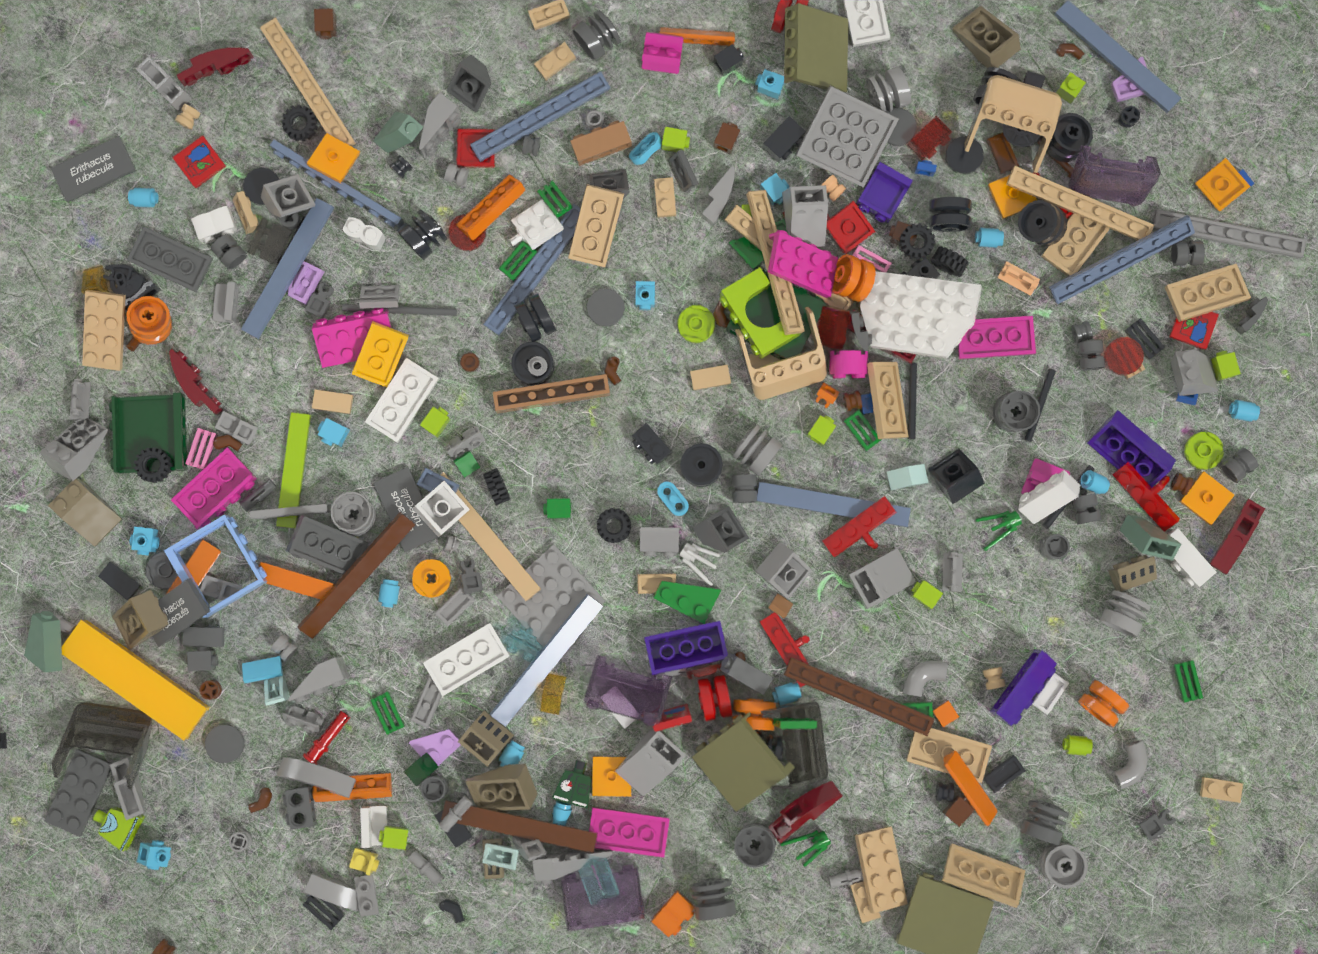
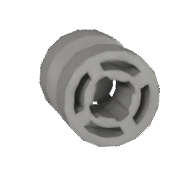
M450 163L444 180L456 182L458 186L463 187L468 178L469 169L459 168L456 164Z
M282 635L274 642L270 649L275 653H279L280 658L286 662L296 652L298 647L294 643H290L285 635Z
M245 830L234 833L229 839L230 848L235 852L244 851L251 846L252 835Z

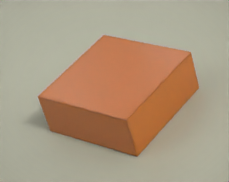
M949 700L933 709V714L942 727L959 718Z

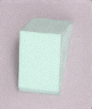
M924 464L907 466L887 472L890 491L928 483Z
M284 673L283 676L264 680L266 706L286 701L290 697Z
M486 843L482 863L516 870L519 850L515 847Z

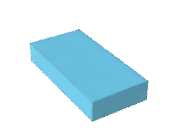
M280 656L242 663L244 683L283 676L282 659Z

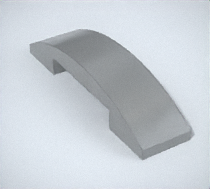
M283 757L276 774L278 777L303 782L347 798L350 797L356 779L337 771Z

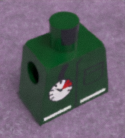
M576 760L573 770L565 769L552 799L588 809L592 776L584 774L587 766L586 762Z

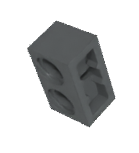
M312 786L286 790L283 795L284 806H287L286 824L287 826L290 825V830L317 825ZM295 793L301 795V803H296L294 801L293 797ZM297 813L304 815L305 820L303 823L297 821Z

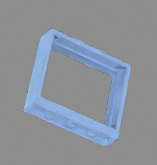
M228 515L221 516L164 550L181 581L184 582L186 579L191 578L209 607L210 612L203 616L204 618H208L267 582L265 570L256 563V560H258L253 550L249 551L246 546L248 543L243 533L239 534L236 529L238 527L236 520ZM226 525L258 580L210 608L178 552Z

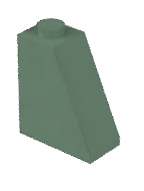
M395 111L373 142L386 153H390L411 143L423 126L409 114Z
M1128 514L1119 530L1143 554L1173 561L1181 546L1179 541L1142 517Z
M49 611L32 614L24 656L44 673L62 671L60 620Z

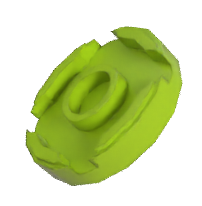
M692 305L680 313L678 330L686 341L702 343L708 340L714 332L715 319L706 307Z
M1211 432L1193 434L1185 444L1184 454L1186 460L1197 469L1207 470L1214 468L1221 462L1224 455L1222 441Z

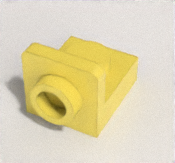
M356 847L349 867L366 872V875H371L373 871H377L380 860H377L378 854Z

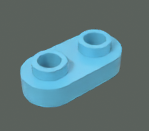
M656 132L648 134L630 152L629 158L635 165L644 164L661 147L662 138Z
M671 482L661 483L657 491L658 496L671 513L675 516L686 514L689 508L688 502L676 486ZM669 488L671 493L665 495L663 493L664 489ZM677 503L682 504L683 508L681 510L675 508Z

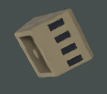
M1147 554L1131 558V563L1126 561L1112 565L1114 569L1108 571L1115 590L1120 592L1157 579L1154 556L1147 557Z
M484 710L458 740V743L488 767L514 734Z

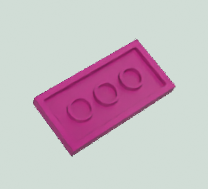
M1033 316L975 319L972 328L962 337V341L957 345L959 360L1035 355Z
M593 807L589 831L598 833L595 848L664 858L670 818Z

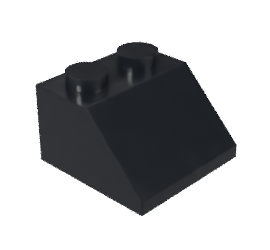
M957 449L928 468V472L952 504L985 484L979 468L960 449Z

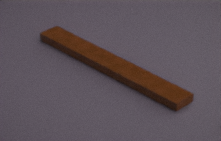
M399 512L297 626L298 629L313 639L410 532L415 523Z
M792 657L783 674L927 737L935 720L930 716Z
M445 800L441 820L448 815L449 809H453L457 802ZM470 806L461 816L462 819L456 822L457 824L526 839H539L540 842L594 853L598 835L596 832L476 806Z

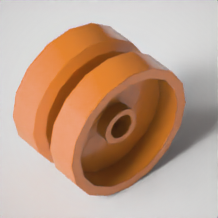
M849 254L842 255L836 263L837 267L832 293L847 297L856 302L863 301L873 287L876 275L875 266L870 261L859 259Z
M145 296L136 299L129 306L126 313L127 323L133 337L140 343L147 345L158 344L170 335L172 319L167 305L162 300L153 296Z
M1094 680L1088 687L1093 696L1083 694L1078 703L1095 718L1114 728L1119 719L1113 711L1118 714H1124L1130 706L1111 688Z
M746 698V700L734 699L733 710L744 712L745 715L750 712L751 715L746 721L754 730H774L773 718L763 717V714L775 713L776 702ZM739 715L733 716L732 721Z

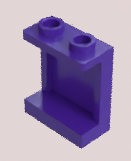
M880 162L856 205L862 212L873 214L879 222L889 223L913 180Z

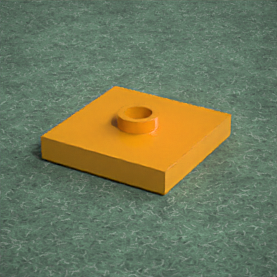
M326 133L308 160L307 166L341 184L360 155V151Z
M1227 158L1223 159L1195 183L1219 212L1251 187Z
M1010 175L988 184L1002 219L1021 212L1027 204L1037 201L1036 197L1006 185Z
M1203 471L1192 484L1188 494L1184 495L1179 502L1207 524L1212 525L1234 497V494Z
M593 756L592 796H631V785L615 772L626 757Z

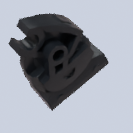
M125 264L105 266V270H111L112 273L110 276L103 274V278L109 281L110 288L114 294L126 295V310L136 299L154 296L161 290L153 281L147 282V279L142 274L137 273L136 269Z

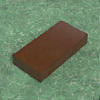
M1003 133L986 140L1000 174L1011 171L1014 166L1019 167L1011 145Z

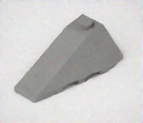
M594 850V853L580 851L546 854L544 857L532 860L535 881H540V884L552 883V880L612 856L613 850Z

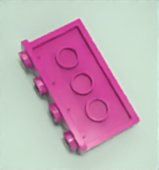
M777 230L775 233L769 234V239L773 240L768 273L825 298L831 297L838 257L832 255L827 250L818 249L814 244L803 242L801 238L792 237L786 231Z
M374 308L370 312L357 311L350 316L338 315L330 320L326 318L316 320V323H313L312 332L322 368L357 361L372 321L392 328L388 309Z
M227 447L177 493L171 501L199 530L210 524L216 516H222L227 511L226 507L230 503H236L241 498L240 494L244 490L248 491L255 485L254 481L257 477Z

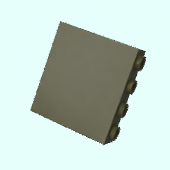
M799 3L785 8L784 83L796 81L828 90L831 85L847 93L848 19Z
M750 712L745 716L741 714L732 721L733 725H725L720 730L721 734H713L707 739L709 743H701L695 748L697 752L692 756L693 760L736 812L787 777L795 768L791 762L783 766L746 721L751 715Z
M923 872L921 875L917 873L916 876L918 878L900 933H897L896 943L925 954H977L994 901L966 889L952 886V884L944 882L942 879L941 881L935 880L932 874Z

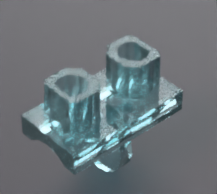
M530 627L526 631L519 629L518 632L513 630L505 639L508 642L506 650L514 654L518 652L519 648L524 650L522 658L528 662H531L543 649V645L536 641L537 637L532 635L533 629Z

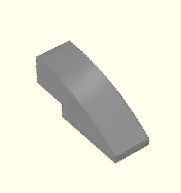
M150 56L136 68L177 111L192 99Z
M733 165L708 194V199L711 203L702 213V218L712 227L721 217L729 201L735 175V167Z
M125 758L110 764L115 779L113 784L126 820L145 813L138 774L133 784L137 772L136 767L131 776L135 765L133 758Z
M316 872L311 874L304 893L360 912L355 887L334 878L330 879Z

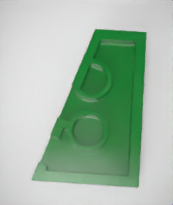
M784 219L775 222L777 230L787 232ZM745 237L728 242L753 271L765 262L762 251Z
M661 581L652 598L705 624L721 589Z

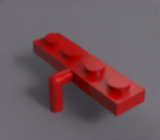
M1129 462L1112 474L1164 532L1179 522L1180 518L1157 494L1170 481L1168 476L1165 475L1154 487H1151Z
M884 496L824 539L823 543L833 557L842 553L861 538L872 549H877L878 543L872 539L869 532L897 512Z
M775 612L759 621L786 666L791 657L808 664L798 648L809 642L810 638L807 635H803L794 641ZM796 681L800 688L805 685L801 682Z

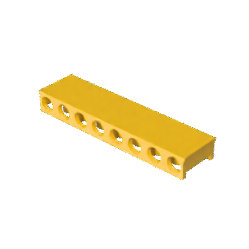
M80 620L61 647L62 655L183 741L190 737V734L201 718L210 709V706L88 620Z

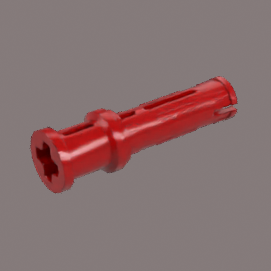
M340 710L322 736L313 741V746L307 753L303 754V757L310 763L317 765V761L324 752L327 753L328 746L351 717Z

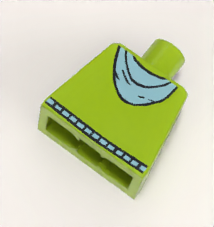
M113 807L110 808L108 813L98 810L93 820L102 824L98 834L124 852L131 846L145 816L141 814L126 820L122 808Z

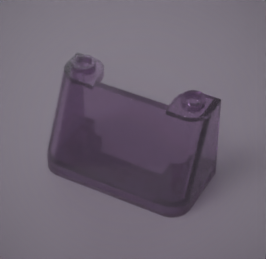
M1082 145L1068 186L1069 189L1090 198L1138 206L1143 204L1159 180L1161 171L1156 157L1147 156L1145 162L1139 159L1138 163L1103 158L1102 153L1095 155L1091 152V147Z
M597 655L584 697L586 706L590 709H602L643 721L648 726L659 724L672 676L663 674L661 679H656V675L649 678L615 668L614 663H611L610 666L606 663L607 657Z
M633 864L622 866V870H619V872L582 878L576 877L574 873L564 876V879H561L567 931L607 926L645 918L639 869L634 867Z

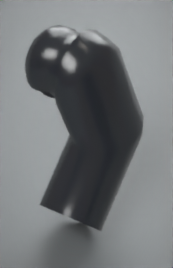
M444 899L439 903L441 911L453 914L455 923L465 920L458 902Z

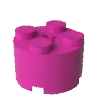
M829 351V374L833 375V379L846 378V375H852V378H865V374H868V351H863V355L861 351L836 352V355H834V351Z

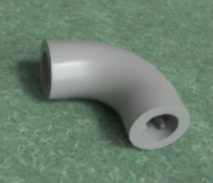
M925 661L916 665L908 673L903 694L922 697L923 688L927 681L938 680L945 682L948 662Z
M1137 740L1124 746L1128 755V762L1125 767L1112 772L1114 782L1119 790L1138 782L1146 772L1148 757L1143 740Z

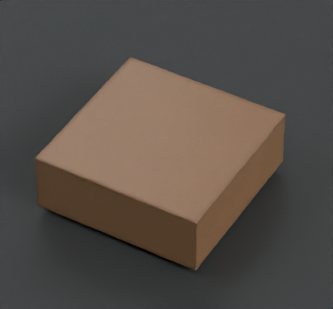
M777 593L768 608L782 618H785L793 603Z

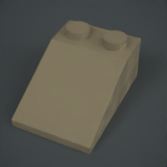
M982 6L978 7L952 28L960 40L986 68H998L1021 50L1019 34Z
M78 478L71 481L48 505L64 522L95 547L122 520L82 479Z
M151 590L130 598L112 616L129 650L169 625L167 615L162 612L158 598L153 595Z
M509 764L468 778L465 781L476 807L494 811L531 809L538 795L526 764Z

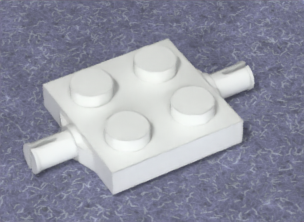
M540 200L511 220L518 234L509 239V241L514 246L523 240L534 250L564 228L545 202Z

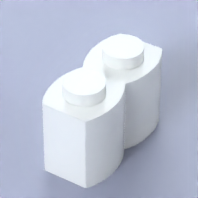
M228 206L217 208L191 219L198 240L205 242V244L216 241L217 237L228 233L233 235L234 231L238 230L231 209Z
M348 217L342 229L351 240L363 242L367 247L374 250H381L386 239L378 228L365 225L361 220L353 217Z

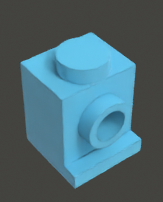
M636 281L635 305L639 307V310L655 308L654 281ZM647 292L649 294L648 298H643L641 296L642 293Z

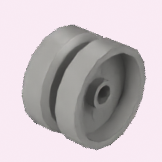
M1060 842V845L1051 843L1040 855L1039 865L1042 874L1047 880L1058 887L1066 889L1076 887L1087 875L1088 864L1086 857L1082 851L1069 843Z

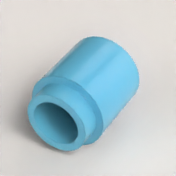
M134 188L129 190L128 193L129 204L135 207H154L159 200L158 193L153 188Z
M980 227L979 231L975 233V242L978 243L979 247L997 248L1003 245L1004 231H999L996 228Z
M1235 400L1229 406V414H1231L1233 419L1249 422L1252 420L1256 421L1260 414V407L1252 402Z
M1088 470L1081 476L1082 488L1096 494H1104L1110 487L1109 480L1094 471Z
M383 579V584H380L378 602H382L381 606L393 608V604H397L400 588L398 586L399 581Z
M791 682L774 687L775 692H772L774 702L779 703L780 706L796 702L799 698H802L798 683L793 684Z
M512 740L510 744L507 743L498 759L501 761L500 766L518 764L524 755L525 747Z

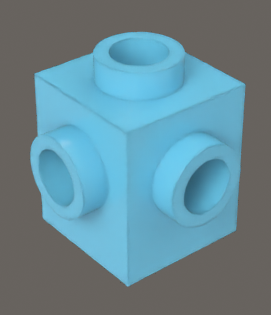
M134 527V532L130 536L131 550H137L139 555L149 556V552L156 553V549L159 548L160 544L159 530Z
M152 840V843H140L137 862L152 870H159V867H167L171 857V847L164 845V842L159 840Z

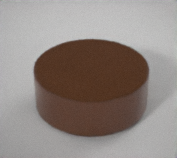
M466 353L461 357L460 364L466 372H474L479 368L480 360L476 354Z

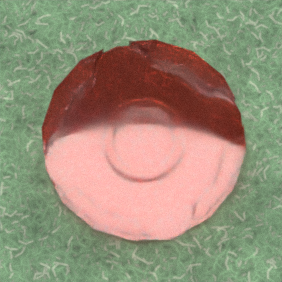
M468 213L456 216L449 226V237L452 244L462 251L478 249L486 239V229L475 240H471L456 226Z
M1120 337L1113 340L1106 347L1104 353L1106 365H1108L1113 373L1118 375H1129L1136 372L1144 360L1140 344L1129 337Z
M722 662L685 672L687 679H693L692 675L702 677L716 673L718 671L717 668H721Z

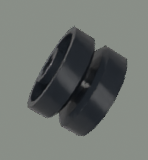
M1076 113L1062 114L1058 118L1056 129L1047 148L1048 154L1060 162L1076 160L1087 149L1093 139V130L1090 123Z
M940 197L930 200L929 212L934 215L929 218V229L931 228L933 231L961 232L971 229L972 218L967 214L972 211V201L964 197Z
M1043 200L1027 204L1018 217V227L1022 236L1042 246H1051L1058 243L1064 237L1067 230L1068 221L1064 211L1060 207Z
M538 293L529 297L532 310H529L523 301L514 305L519 315L518 319L532 342L542 338L539 326L542 327L547 335L557 331Z
M526 342L514 351L511 358V367L521 383L527 386L545 384L551 379L555 370V362L550 350L545 345L538 342ZM536 356L544 358L547 362V370L540 376L533 375L528 369L530 359ZM536 362L537 366L534 365V368L536 370H539L541 368V364L539 362Z
M703 443L692 445L686 449L680 463L681 474L686 482L701 488L716 482L721 475L723 466L721 455L717 449ZM701 461L705 463V467L702 469L698 467Z

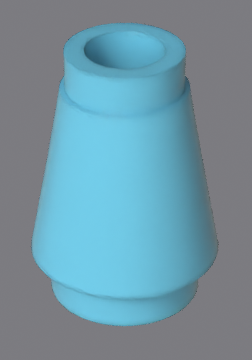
M556 801V804L553 805L554 824L566 825L572 811L571 804Z

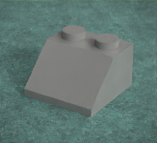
M298 174L263 185L262 201L269 213L280 218L315 207L312 197Z
M1197 350L1175 352L1171 366L1179 396L1218 391L1209 356Z
M640 527V552H644V556H655V552L663 553V556H675V553L679 552V528Z
M781 542L756 570L767 583L787 599L792 596L813 571L794 551Z

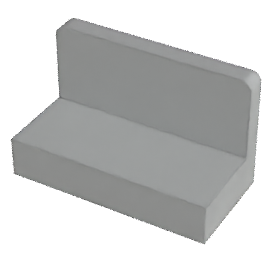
M235 282L216 284L213 321L236 323L239 285Z

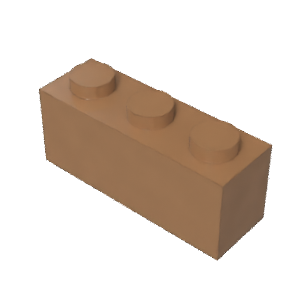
M624 121L611 122L608 127L603 129L601 127L595 128L589 134H579L574 136L573 140H570L579 166L632 147V141Z

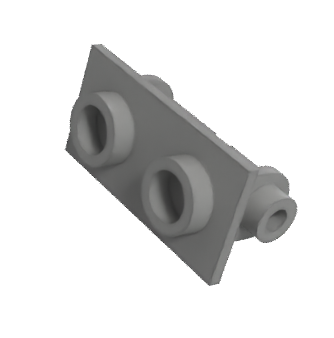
M74 379V382L71 384L70 420L89 418L91 382L82 383L81 379Z
M472 426L462 433L464 440L461 441L459 436H457L444 446L453 460L469 450L480 446L485 441L477 426L474 428Z
M943 553L942 591L962 592V553Z
M294 705L286 707L285 713H282L285 724L291 727H302L304 731L311 734L314 732L320 733L319 725L322 726L324 721L321 715L308 711L306 717H303L305 709Z
M373 875L355 877L360 916L379 914Z

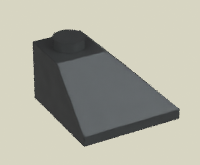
M469 55L459 62L446 90L475 113L478 112L491 85L486 65L473 55Z
M626 170L589 174L590 185L624 193L623 199L630 193Z
M729 506L693 527L703 545L724 553L749 539Z

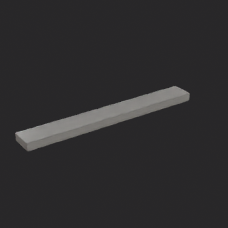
M1157 209L1154 215L1153 229L1159 230L1186 215ZM1189 216L1195 233L1189 237L1302 259L1304 256L1306 239Z

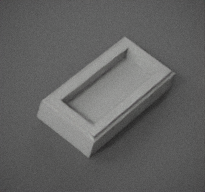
M460 587L435 614L449 627L476 599L471 594L463 595L462 587Z

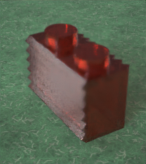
M935 116L909 141L908 147L921 160L926 158L930 160L938 152L936 148L940 145L944 147L951 140L949 136L952 131Z
M823 306L818 325L821 344L832 349H843V345L846 342V329L850 323V311L834 306Z

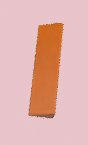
M660 28V34L682 36L683 43L730 46L734 45L735 42L734 32Z
M509 174L456 226L471 240H475L525 192L523 184Z
M204 539L201 540L185 564L198 586L221 553L219 548ZM177 576L167 593L182 583L179 576Z
M260 562L259 567L262 566L267 574L265 577L267 584L320 600L335 585L331 582L268 563Z
M953 751L944 757V766L984 824L989 826L997 814V809L958 752Z
M391 773L350 776L356 779L349 798L313 786L315 802L392 797Z

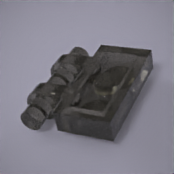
M262 218L260 224H257L253 240H250L248 244L250 247L247 253L254 256L256 250H260V259L277 265L293 231L276 223H273L270 230L266 228L269 221ZM263 234L268 235L264 245L260 244Z

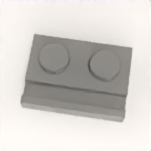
M400 285L362 286L359 301L360 309L398 307Z

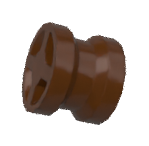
M859 390L851 394L843 393L847 412L854 408L862 409Z
M1177 472L1172 480L1170 490H1178L1182 495H1187L1192 486L1193 478L1184 477L1182 473Z
M215 680L205 681L201 684L199 692L204 699H216L222 693V686Z
M164 938L152 954H173L177 948L174 945H169L168 940Z

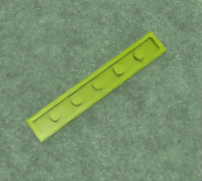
M291 413L278 508L298 507L300 504L311 415ZM298 516L277 517L276 526L296 528Z

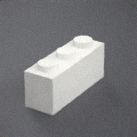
M1065 470L1059 474H1054L1045 483L1038 484L1031 492L1024 493L1020 497L1018 510L1035 524L1079 496L1080 484Z
M1178 528L1172 529L1168 535L1179 541L1181 546L1173 561L1170 560L1172 562L1170 565L1176 572H1181L1184 576L1183 580L1188 586L1198 588L1210 579L1216 571Z

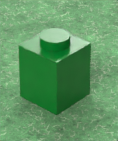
M547 499V503H544L543 506L544 515H547L548 519H571V499Z

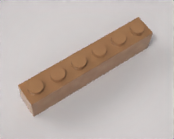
M607 374L493 392L497 414L610 396Z

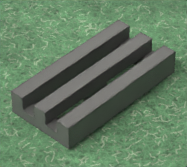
M684 150L676 152L669 161L683 192L686 193L699 183Z

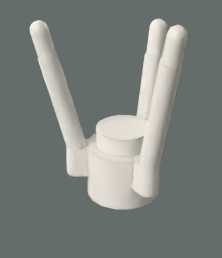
M686 543L679 555L683 558L682 561L688 564L709 586H713L708 578L691 561L694 562L698 559L715 569L716 565L699 556L698 551L719 557L720 554L699 547L694 543L692 545Z

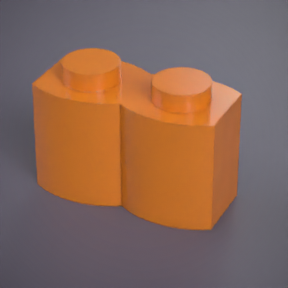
M677 890L654 915L651 922L667 937H670L672 934L675 936L682 928L680 924L684 920L689 921L695 914L693 911L695 905Z

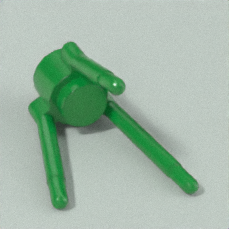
M1006 511L975 519L976 522L1004 517L1002 518V523L992 527L991 530L995 531L1002 527L1008 529L987 545L984 551H987L1008 534L1017 530V526L1022 524L1021 518L1016 511L1011 513Z
M815 830L812 833L784 841L780 845L785 846L813 837L811 840L813 846L796 857V860H799L816 849L817 851L803 864L806 867L821 852L828 849L827 846L831 842L823 830L821 832Z

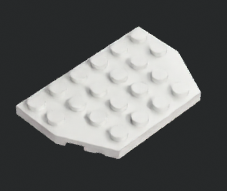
M875 271L873 287L860 304L868 334H872L871 347L948 358L955 346L962 341V337L975 323L982 286Z

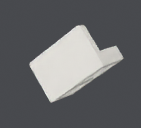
M364 806L360 808L362 848L381 845L382 842H378L379 832L384 829V826H387V806Z

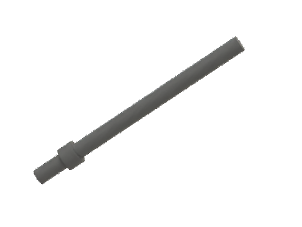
M359 303L342 304V311L345 312L364 311L365 313L374 309H360ZM408 306L387 308L389 313L457 316V308Z

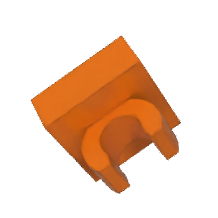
M823 383L817 392L816 402L818 403L822 398L825 399L826 404L824 407L827 408L830 403L833 404L840 392Z

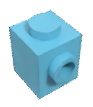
M764 69L763 74L758 75L755 85H758L757 92L778 99L784 85V76Z
M775 173L760 184V189L766 190L768 200L772 206L777 203L778 205L783 203L782 192L788 189L789 185Z
M326 418L325 421L320 423L317 431H319L318 435L322 437V442L330 446L334 443L342 447L350 430Z

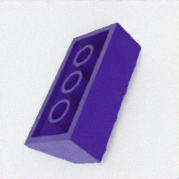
M1119 410L1100 427L1087 443L1117 469L1129 462L1151 487L1168 474L1176 462L1175 458Z
M720 621L644 637L652 675L721 661L728 655Z
M1034 650L989 712L1008 726L1016 725L1022 718L1020 714L1024 708L1027 710L1033 703L1032 698L1035 693L1039 694L1044 688L1045 684L1043 683L1046 678H1051L1055 673L1057 663L1045 651Z

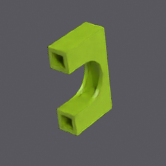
M758 268L721 290L719 300L724 308L728 307L731 312L729 314L730 318L735 324L738 323L743 338L749 340L751 344L750 349L755 356L758 355L762 359L797 338L801 333L785 335L781 322L769 328H761L749 321L745 312L747 302L770 286L768 278L762 269Z

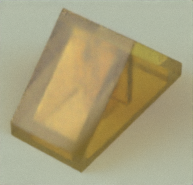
M102 265L84 269L81 287L84 295L86 290L109 293L107 281L103 278L105 273Z
M550 673L547 675L542 693L541 712L559 715L567 677Z

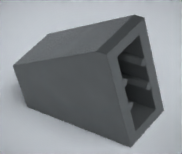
M731 653L723 659L722 666L719 669L762 695L765 694L773 679Z

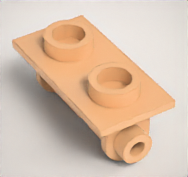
M1007 261L997 277L1030 296L1034 289L1037 288L1040 280Z

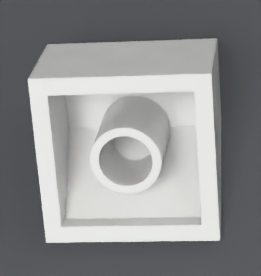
M445 481L439 484L413 508L438 537L470 510Z

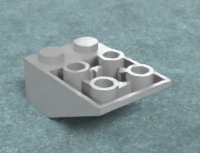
M441 92L427 108L419 146L424 159H427L429 156L432 157L436 153L440 142H445L449 137L450 130L453 127L456 128L461 122L460 118L462 116L458 106Z
M826 185L789 187L782 192L788 235L801 238L807 244L825 247L828 213Z
M89 418L77 419L70 427L42 449L40 453L49 468L74 481L90 465L108 429Z
M898 548L847 575L865 609H869L916 582Z
M335 657L316 665L288 700H295L296 703L303 702L311 698L310 694H314V696L328 692V687L330 686L333 689L347 684L346 680L350 679V675L343 657Z
M652 727L615 772L642 796H645L674 771L686 757V754L660 731L655 732Z

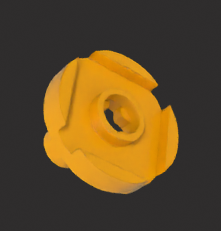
M433 559L424 560L413 570V587L420 595L434 598L441 596L448 590L451 575L448 567L443 562ZM428 574L436 575L435 583L427 582V580L429 579L427 577Z

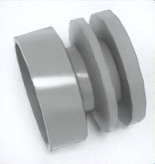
M897 66L886 70L885 79L879 73L875 75V78L870 76L866 79L868 96L873 106L883 111L891 112L893 110V103L897 108L911 104L909 85L900 67Z
M758 425L748 431L737 445L733 457L737 459L743 453L745 456L740 463L744 464L748 459H751L752 463L749 470L760 476L783 444L774 437L766 443L764 441L767 434L766 431L760 437L756 435L761 429Z
M346 492L334 500L331 506V518L333 523L344 533L351 536H361L373 528L376 521V511L374 506L362 494ZM353 512L358 513V514H357V516H358L357 519H354V518H353V514H352Z
M1113 590L1111 596L1118 601L1109 599L1108 603L1114 607V610L1104 609L1099 621L1119 632L1132 637H1138L1143 626L1136 621V618L1146 619L1147 615L1140 610L1149 612L1151 606L1132 594Z

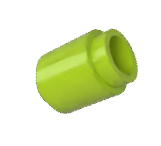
M1067 735L1063 739L1062 749L1066 751V754L1086 756L1092 753L1093 742L1087 736Z

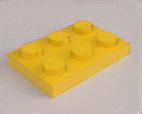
M372 321L352 375L388 387L409 335Z

